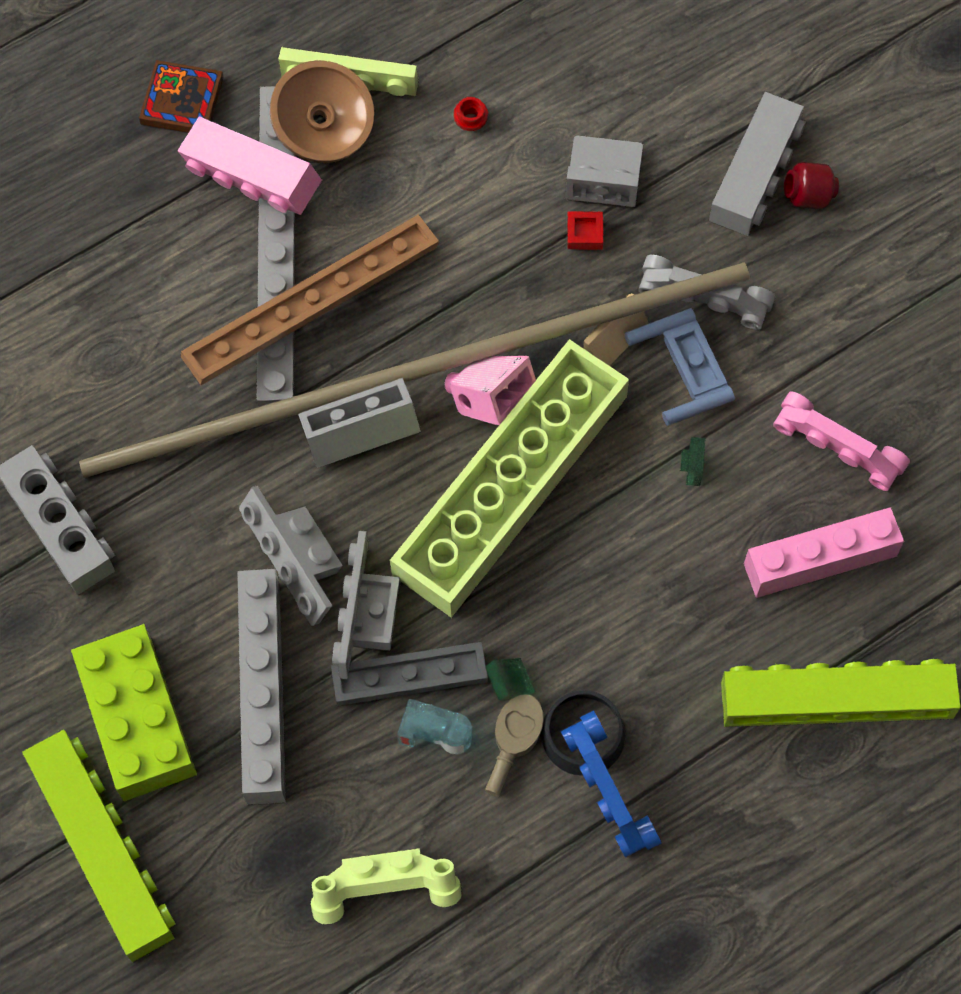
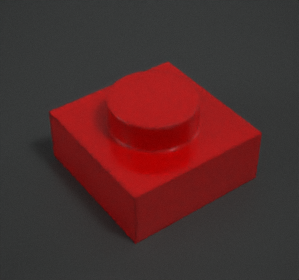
M568 211L567 249L603 250V212Z

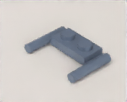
M692 308L624 333L629 346L661 334L664 335V342L693 400L662 412L663 420L667 426L735 400L734 393L727 384L718 362L696 321Z

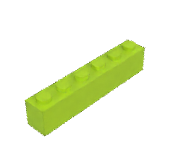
M929 659L922 661L921 665H906L904 661L894 660L885 662L882 666H867L865 662H851L839 668H829V665L826 663L810 664L806 666V669H791L790 665L785 664L770 666L768 670H753L750 666L732 667L730 671H724L721 681L724 727L954 719L960 710L956 664H944L943 660Z
M62 730L23 751L22 753L126 956L134 962L175 939L170 927L176 923L166 904L164 903L158 907L152 893L158 889L147 869L140 873L134 859L140 857V854L130 836L123 839L116 826L123 822L112 802L105 806L99 794L105 788L95 769L88 773L82 760L88 758V755L79 738L76 737L71 740L65 730Z

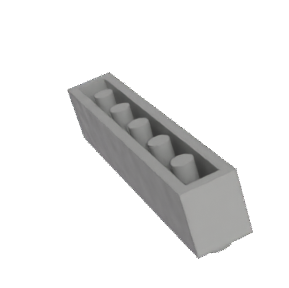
M276 569L238 571L242 794L247 805L286 802L280 583Z

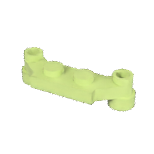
M420 848L342 859V866L329 876H320L312 882L313 898L311 900L313 918L321 924H332L342 918L344 914L343 900L346 898L423 887L429 889L430 899L433 904L439 907H449L455 905L461 899L460 880L455 876L454 864L450 860H434L420 854Z

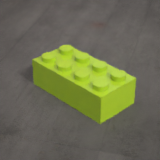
M142 624L72 649L71 652L113 782L122 800L127 801L196 776L197 773L151 637L145 625Z

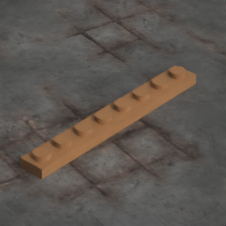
M418 214L181 351V358L202 386L436 249L439 240Z

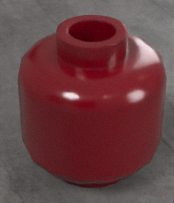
M799 162L792 170L787 172L784 179L785 196L790 199L795 207L824 209L829 205L832 198L837 196L839 191V180L837 177H834L833 170L827 164Z

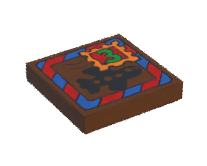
M156 60L139 116L140 124L189 133L198 117L212 121L224 78L223 72Z

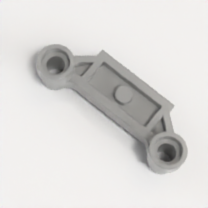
M647 255L642 267L644 275L638 290L640 293L700 276L701 274L673 266L670 260L662 256ZM733 284L686 298L682 301L693 302L695 300L707 304L710 309L717 312L726 313L731 311L737 313L742 317L741 324L743 326L759 330L762 327L766 312H770L772 309L775 295L771 291L757 286L749 287L746 293L742 290L743 287Z

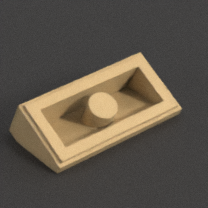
M644 311L599 324L584 340L583 349L610 366L629 347L624 333L648 324Z

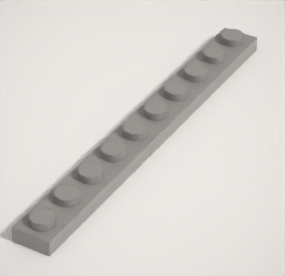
M275 86L260 87L259 142L295 157V154L289 151L278 139L271 124L270 101ZM259 198L258 307L295 286V213L290 210L282 213L262 198ZM294 332L257 353L258 407L294 397Z

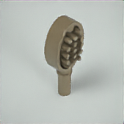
M518 695L504 705L498 716L495 739L500 754L496 757L497 762L485 789V792L490 795L499 797L510 768L514 765V759L530 752L540 738L543 728V710L538 700L531 695Z

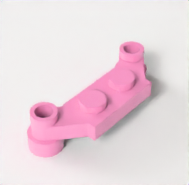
M789 392L781 404L783 409L773 423V426L784 435L792 436L794 431L801 432L807 435V440L816 447L822 449L828 447L838 453V457L844 463L852 467H858V465L872 474L869 478L870 483L883 491L889 490L897 475H902L910 463L909 458L901 451L885 446L882 452H880L873 443L814 411L813 404L796 392Z

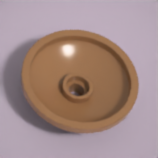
M314 60L293 67L278 81L270 101V119L276 136L289 151L308 161L331 163L351 156L365 143L373 126L374 105L368 88L353 71L335 62ZM321 115L324 117L325 122L322 124L316 123L313 116Z

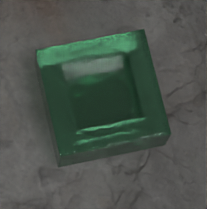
M691 437L689 449H682L680 471L686 472V485H701L706 438Z
M521 658L497 659L485 666L499 701L511 700L518 695H531L535 692Z

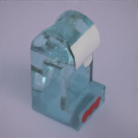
M408 699L397 736L399 744L413 748L416 738L440 744L445 751L451 754H460L470 748L473 740V729L471 722L462 714Z

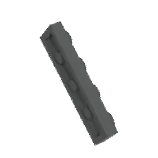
M482 642L350 662L348 679H341L339 676V666L331 665L337 706L488 682Z

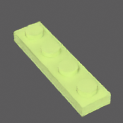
M281 47L279 55L281 76L304 62L314 60L331 61L353 71L360 77L369 91L389 92L396 96H416L418 76L417 66Z

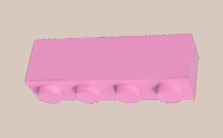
M198 117L178 149L180 155L187 162L185 167L195 175L203 177L204 174L212 176L215 182L227 189L235 186L250 199L258 201L259 198L267 200L269 205L282 213L290 210L301 215L322 181L310 163L202 117Z
M890 507L748 549L744 566L755 596L758 598L897 557L904 540Z

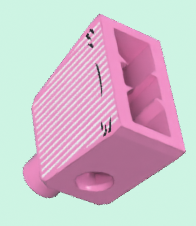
M492 356L470 363L460 373H449L445 379V389L449 394L453 395L457 410L461 415L500 425L533 385L536 378L529 356Z

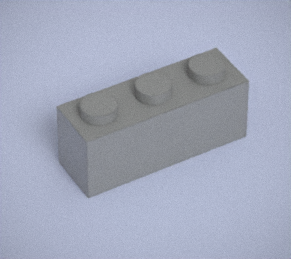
M403 378L298 414L317 468L421 432L413 402Z

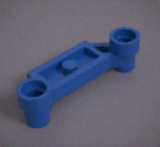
M594 710L581 716L580 722L562 730L561 733L570 751L573 752L579 749L585 761V764L579 766L589 788L597 784L604 798L597 803L607 823L615 820L621 832L614 837L624 857L626 858L645 847L647 850H650L662 844L648 815L635 822L633 821L601 759L595 744L608 737Z

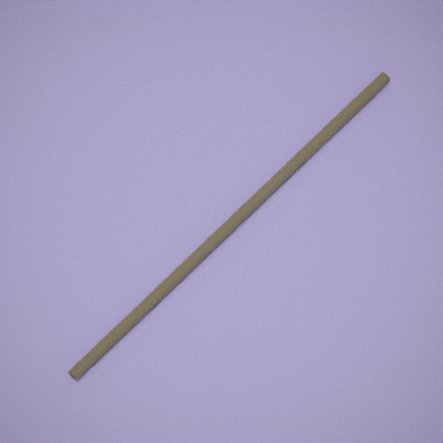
M745 262L126 446L80 460V468L84 478L298 415L299 413L403 378L405 383L750 279L748 268Z

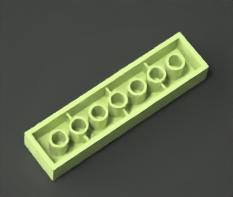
M569 339L390 559L392 576L400 577V581L452 618L627 398L629 379Z

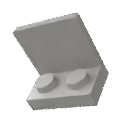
M575 136L571 162L567 172L566 199L635 207L643 144L639 142Z

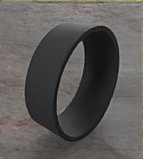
M587 690L574 691L557 700L547 713L541 732L543 748L549 759L561 770L583 776L579 766L585 764V761L573 760L562 754L556 748L550 736L549 725L554 710L561 704L576 698H589L605 704L616 715L619 723L617 741L613 748L601 757L607 769L619 758L625 744V727L616 706L605 696Z

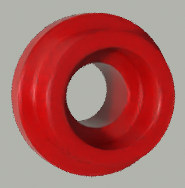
M475 97L462 99L454 109L455 123L466 131L478 130L488 120L486 105ZM468 114L476 115V117L468 118L465 116Z

